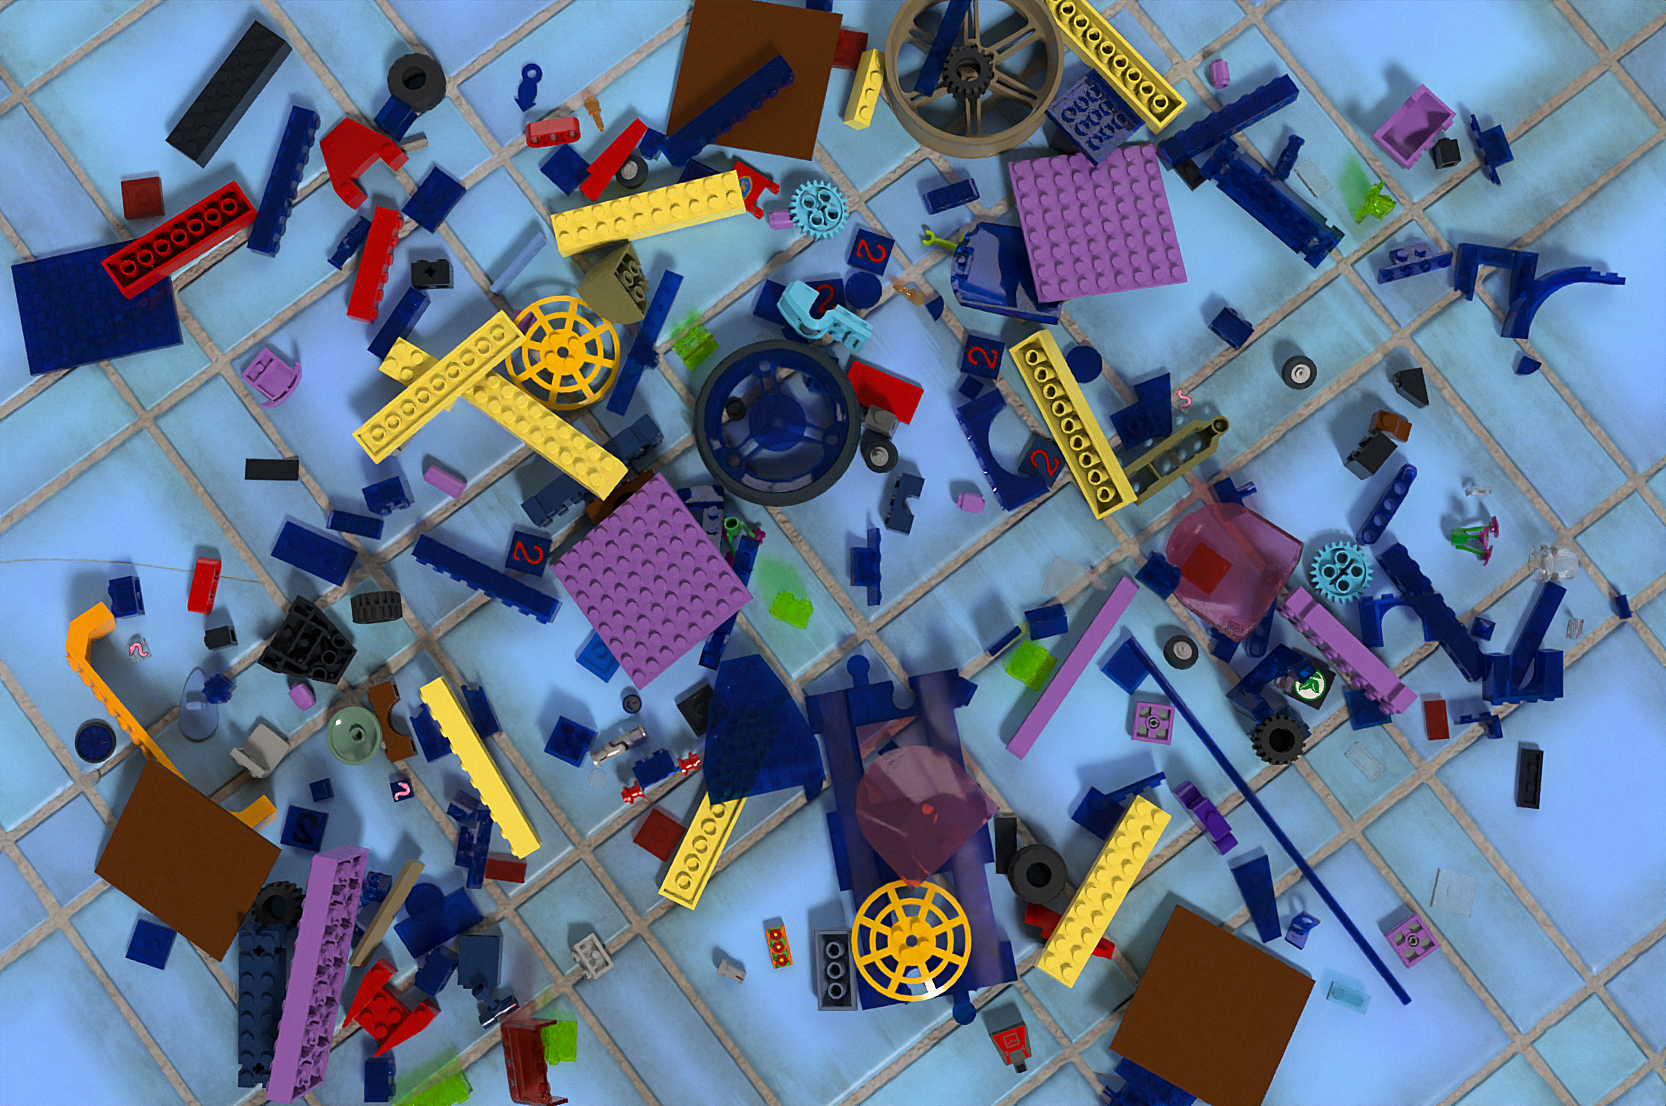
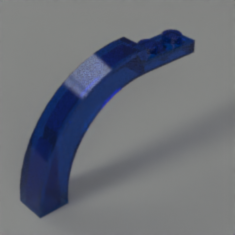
M1583 266L1565 267L1545 273L1527 285L1514 300L1505 317L1500 337L1528 339L1532 320L1539 307L1551 294L1564 286L1579 282L1625 285L1626 277H1618V273L1606 272V276L1600 275V271H1591L1592 267Z
M742 535L732 569L744 586L748 588L761 541ZM740 610L709 634L698 665L717 671Z

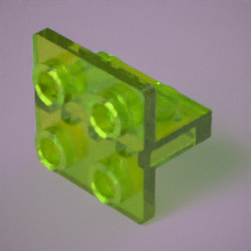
M1381 180L1378 184H1374L1371 190L1369 189L1363 198L1365 203L1359 207L1355 214L1358 217L1355 222L1359 225L1369 214L1382 220L1394 209L1397 202L1387 195H1380L1386 181Z
M698 324L693 326L687 335L678 339L671 349L691 371L720 346L714 340V336L702 325Z
M1024 640L1007 666L1005 673L1038 692L1056 664L1057 659L1048 654L1047 650L1041 646L1037 647L1028 640Z
M539 1020L537 1024L536 1060L549 1061V1065H558L560 1062H575L577 1060L578 1022Z

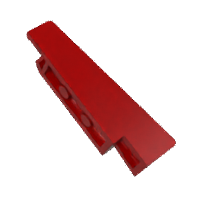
M636 118L587 168L590 177L579 187L581 194L593 202L598 199L648 128L642 121Z
M1028 902L1023 921L1040 927L1039 935L1049 939L1062 915L1042 904ZM1101 937L1092 955L1111 960L1115 944Z

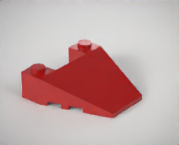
M348 117L319 142L334 191L346 205L354 210L368 198L354 181L381 157L389 167L397 171L410 159L391 139Z

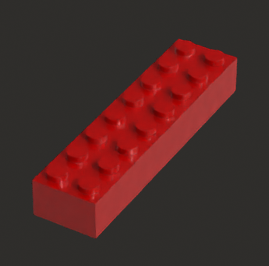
M234 180L106 258L101 264L122 294L129 300L261 217Z

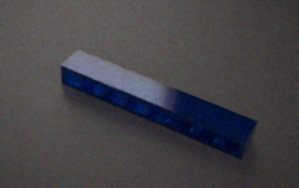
M778 54L658 146L674 169L683 167L688 159L700 154L705 146L713 144L722 133L729 132L734 124L746 119L751 111L759 109L767 99L775 97L780 89L791 85L796 78L793 70L781 54Z
M1288 74L1282 77L1277 76L1271 83L1259 86L1253 93L1243 95L1235 103H1228L1222 110L1210 113L1206 119L1198 120L1186 130H1179L1173 137L1161 140L1157 145L1156 155L1165 169L1170 171L1297 100L1299 89Z
M295 105L292 107L247 244V248L253 253L275 258V255L280 250V240L286 232L285 224L287 218L291 216V206L293 200L297 198L298 185L303 180V169L308 164L309 151L314 146V136L321 124L319 115L313 110Z
M421 534L411 554L417 557L415 561L425 566L429 563L434 566L433 570L441 574L445 571L451 574L449 578L457 582L463 580L468 583L467 587L477 591L480 588L485 591L484 595L492 599L498 597L502 599V604L510 608L514 605L519 608L518 612L526 616L532 614L536 616V621L545 625L547 622H554L563 602L424 534Z
M1399 542L1394 543L1374 557L1467 682H1476L1493 669V666L1490 664V658L1480 651L1478 642L1468 635L1466 626L1455 618L1456 614L1453 609L1446 606L1443 602V596L1434 590L1431 586V580L1421 573L1419 564L1409 557L1408 550L1403 544Z

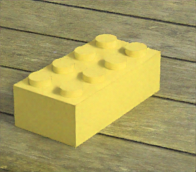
M398 337L379 370L408 388L436 365L439 360ZM457 398L444 409L449 412Z

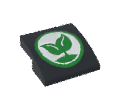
M1300 656L1291 672L1292 677L1294 676V683L1291 685L1290 681H1288L1283 694L1319 710L1332 686L1336 673Z

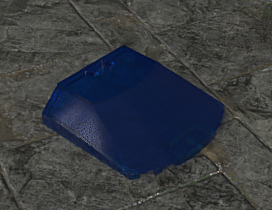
M980 222L973 231H968L963 241L959 242L954 251L950 270L951 286L960 306L1022 320L1059 325L1064 300L1038 303L1022 227Z

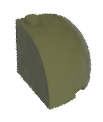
M629 243L611 252L594 265L583 277L576 289L579 296L590 309L608 321L619 324H631L645 319L649 305L645 294L648 291L646 277L641 275L638 267L641 263Z

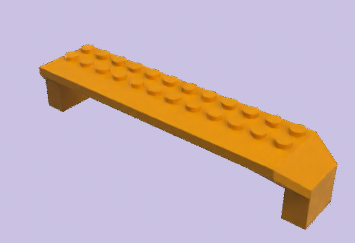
M101 601L70 622L65 645L67 664L74 672L76 671L84 685L91 689L94 697L102 702L106 711L117 720L120 728L128 733L131 741L136 746L138 745L147 760L150 757L154 758L187 782L91 667L93 644L117 628L113 614ZM265 795L242 812L228 811L256 832H259L277 818V809Z

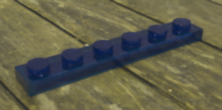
M950 0L915 84L914 91L932 98L946 59L952 50L972 0Z
M1546 581L1497 681L1498 685L1512 692L1518 691L1567 589L1551 581Z

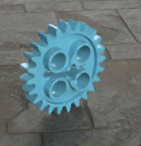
M813 180L812 183L807 181L804 185L801 184L790 198L791 203L788 207L793 210L788 214L794 216L791 222H797L795 229L801 228V235L806 232L807 239L813 236L814 241H817L819 237L822 242L826 237L828 240H831L833 236L836 237L840 234L839 232L844 229L848 222L846 218L849 214L845 211L849 207L843 205L847 200L840 198L843 194L842 192L836 193L837 187L830 188V182L824 186L823 180L819 184H817L816 180ZM820 196L824 197L826 202L822 201ZM804 202L808 203L810 208L806 207ZM828 213L833 216V219L829 218ZM811 219L815 220L817 225L813 224Z
M1338 541L1336 545L1334 542H1331L1329 547L1327 545L1322 546L1323 551H1316L1319 557H1312L1315 563L1309 564V566L1314 568V571L1308 574L1314 575L1310 582H1316L1313 589H1320L1319 596L1326 594L1325 600H1329L1332 597V603H1336L1339 599L1340 604H1343L1345 600L1350 603L1353 602V598L1356 600L1360 599L1359 594H1366L1363 588H1370L1367 581H1371L1373 578L1368 576V574L1374 572V570L1368 569L1372 562L1366 563L1365 560L1369 555L1362 556L1363 549L1357 551V544L1350 547V542L1348 541L1343 546L1342 541ZM1338 554H1341L1344 558L1342 564L1337 561ZM1353 560L1351 565L1342 571L1343 575L1338 576L1330 585L1329 582L1340 573L1339 569L1345 568L1349 561ZM1352 567L1358 570L1357 577L1352 575ZM1325 568L1331 571L1330 577L1324 575ZM1339 581L1345 584L1344 591L1339 589Z

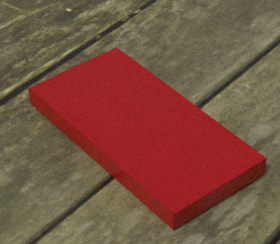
M854 360L847 376L855 389L859 405L866 408L874 405L895 414L899 422L909 425L924 390Z

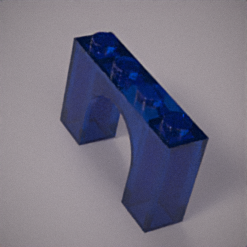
M1424 589L1422 593L1414 594V591L1401 592V596H1393V593L1382 594L1381 598L1373 599V596L1361 597V600H1357L1362 644L1366 648L1384 647L1381 627L1382 619L1389 609L1396 606H1408L1418 612L1424 642L1445 640L1440 593L1438 591L1434 592V589Z
M1280 643L1225 697L1236 710L1261 725L1274 712L1265 698L1260 696L1263 688L1269 682L1279 677H1291L1304 684L1317 670L1307 657Z
M1552 648L1535 649L1533 677L1521 689H1517L1512 681L1511 654L1501 652L1482 653V700L1490 702L1491 705L1500 706L1503 705V702L1520 704V701L1524 700L1528 703H1537L1538 699L1555 701V698L1563 697L1562 650Z

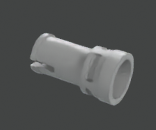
M722 959L716 974L723 977L727 976L742 984L747 972L732 966L731 963Z

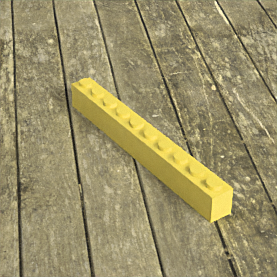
M444 675L420 688L421 693L419 695L422 701L430 706L432 718L440 723L442 735L450 740L452 752L460 757L462 769L465 772L468 771L471 776L470 782L475 789L478 788L481 793V801L484 805L489 806L491 810L489 812L494 822L499 823L501 827L499 829L504 839L509 840L511 844L509 847L513 855L521 859L540 848L542 845L541 840Z

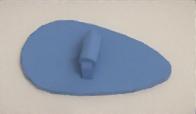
M195 670L185 685L179 717L180 727L184 734L191 739L198 740L211 736L219 723L218 706L213 687L202 670Z

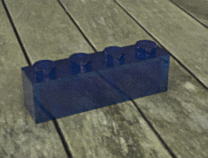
M409 287L367 350L384 361L398 337L406 340L431 301L417 290Z

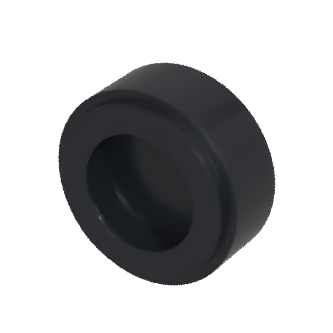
M740 402L730 403L727 407L729 419L736 422L741 421L746 415L745 406Z

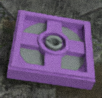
M1135 701L1131 740L1171 745L1175 706Z
M1413 913L1384 934L1388 943L1408 969L1440 947L1417 913Z

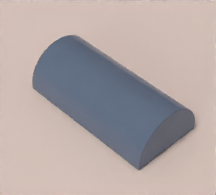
M850 927L814 930L818 1011L858 1010L856 965L852 953V928Z

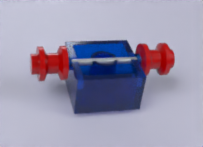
M661 748L652 753L654 757L650 759L644 757L636 761V766L632 770L637 780L634 781V786L630 788L622 787L621 795L625 803L633 804L634 798L638 796L642 799L645 798V789L679 771L687 776L688 770L692 768L699 770V765L702 763L697 753L693 755L692 752H689L688 758L682 760L679 757L676 761L671 749L665 750V748Z

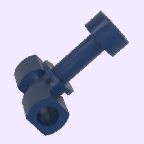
M481 982L474 986L471 993L477 1000H483L488 1005L487 1011L478 1016L480 1024L487 1030L498 1022L497 1018L504 1013L509 1015L520 1008L518 1000L512 994L502 1001L499 999L493 1000L489 995L490 989L485 983Z

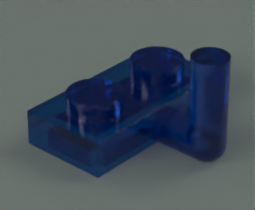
M1231 620L1228 621L1222 634L1218 632L1217 627L1208 628L1206 633L1218 640L1211 655L1229 664L1247 629Z

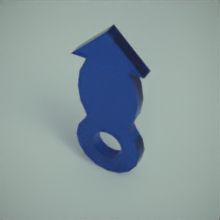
M528 64L522 70L523 81L518 88V99H515L522 112L536 105L533 101L537 96V84L543 76L541 68L536 64ZM531 70L536 71V76L533 78L528 76Z

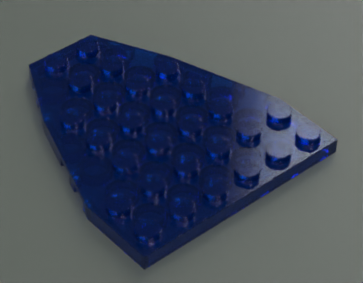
M759 653L720 662L709 704L702 765L710 805L826 780L818 740L786 686Z

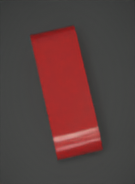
M576 117L531 122L525 127L526 144L531 148L573 143L581 138L580 122Z
M207 557L198 558L187 604L189 612L205 615L211 613L222 568L221 560Z

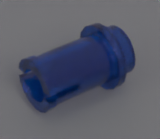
M1627 594L1613 597L1618 611L1617 616H1619L1620 620L1631 618L1633 611H1630Z

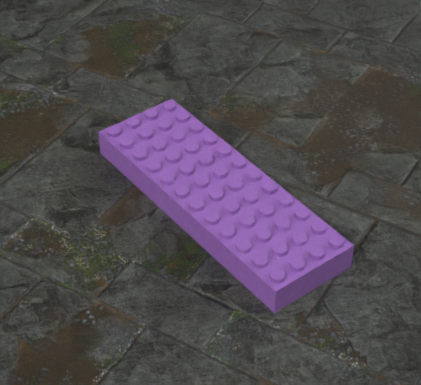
M345 844L315 854L310 861L311 872L306 882L307 893L302 902V917L298 922L299 934L294 943L295 954L290 963V978L286 983L287 995L282 1004V1019L278 1024L279 1036L274 1044L275 1056L270 1065V1080L266 1085L267 1100L290 1105L324 1083L369 854L368 848Z

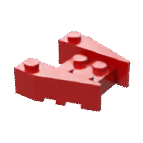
M385 958L379 960L364 976L342 1025L343 1028H346L355 1020L382 1045L373 1055L375 1058L423 1031L441 1013V1010L428 998L423 1000L412 1012L385 986L398 970Z

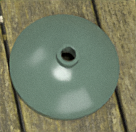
M359 706L343 708L332 717L328 724L326 733L327 744L333 756L344 764L361 765L367 763L375 757L381 747V725L376 716L368 709Z

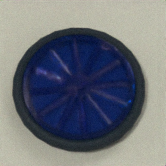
M100 722L86 724L78 731L75 738L77 754L88 763H101L107 760L113 754L116 747L115 733L108 725Z

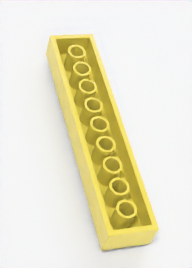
M1042 0L1052 12L1061 32L1063 42L1155 135H1158L1184 110L1187 102L1086 0Z
M736 170L554 214L551 215L558 250L562 257H567L747 212Z
M1049 329L1038 331L1009 349L1096 519L1099 520L1138 500Z
M492 369L460 395L470 405L603 501L628 472V469L619 459Z
M1139 795L1132 797L1033 966L1067 988L1073 987L1171 819V815Z

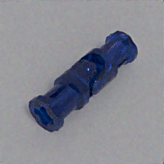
M1297 135L1288 137L1289 142L1281 152L1277 165L1273 169V176L1270 182L1266 184V188L1272 192L1281 193L1283 191L1282 186L1290 176V171L1298 158L1300 147L1305 143V140Z
M361 215L355 227L348 231L347 235L337 246V251L332 258L327 260L328 263L339 271L342 270L346 260L351 258L371 227V222Z

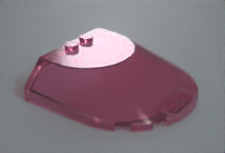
M1212 503L1202 506L1203 508L1194 513H1189L1174 529L1165 554H1167L1166 565H1164L1165 575L1173 590L1172 593L1184 607L1235 642L1240 643L1258 626L1299 564L1305 543L1247 507L1234 503Z
M921 745L898 747L878 757L862 776L855 800L858 825L865 839L912 891L928 879L1000 809L954 759L940 750Z

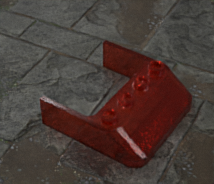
M529 1018L502 1023L501 1035L509 1091L514 1103L529 1106H557L568 1102V1098L552 1096L550 1094L551 1087L547 1080L548 1067L544 1059L545 1046L541 1039L542 1028L557 1024V1020Z

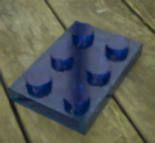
M435 166L401 212L433 235L467 190Z

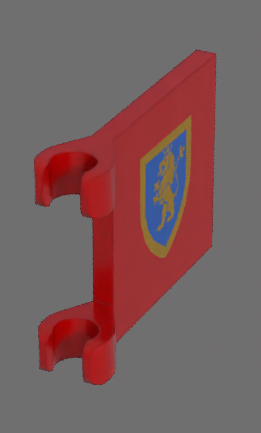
M737 161L731 171L736 170L746 211L755 218L761 219L764 215L763 210L754 206L765 188L777 195L780 191V186L740 161Z

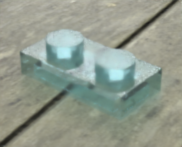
M1332 981L1326 1000L1365 1015L1372 996Z

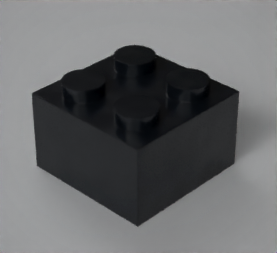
M1381 431L1375 434L1371 433L1359 442L1358 445L1360 447L1356 451L1353 450L1347 456L1346 460L1348 462L1344 466L1360 480H1364L1373 476L1398 445Z

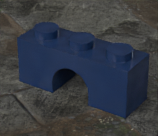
M902 473V477H897L895 488H898L896 496L892 495L889 506L893 508L891 514L887 513L884 522L885 525H888L886 530L909 536L914 515L908 514L903 510L902 502L907 498L919 500L925 481L924 478L907 473Z

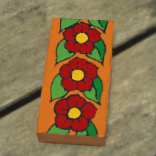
M785 925L765 929L774 969L793 965Z

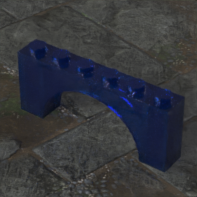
M999 388L957 408L958 414H956V418L960 425H965L967 431L964 434L968 442L973 441L975 448L972 450L977 459H982L984 465L981 468L985 476L990 475L993 482L989 484L994 494L998 492L1001 498L998 502L1002 510H1007L1010 513L1050 493V490L1042 474L1034 477L1013 475L1003 469L992 455L989 446L990 427L995 417L1007 408V404Z

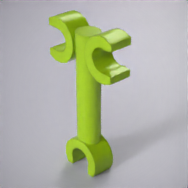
M926 230L925 235L930 236L931 240H923L922 244L924 246L934 244L956 251L953 261L956 262L957 257L962 256L964 258L963 265L967 263V253L969 248L973 246V238H971L969 244H965L963 242L964 235H962L959 244L935 237L932 231Z

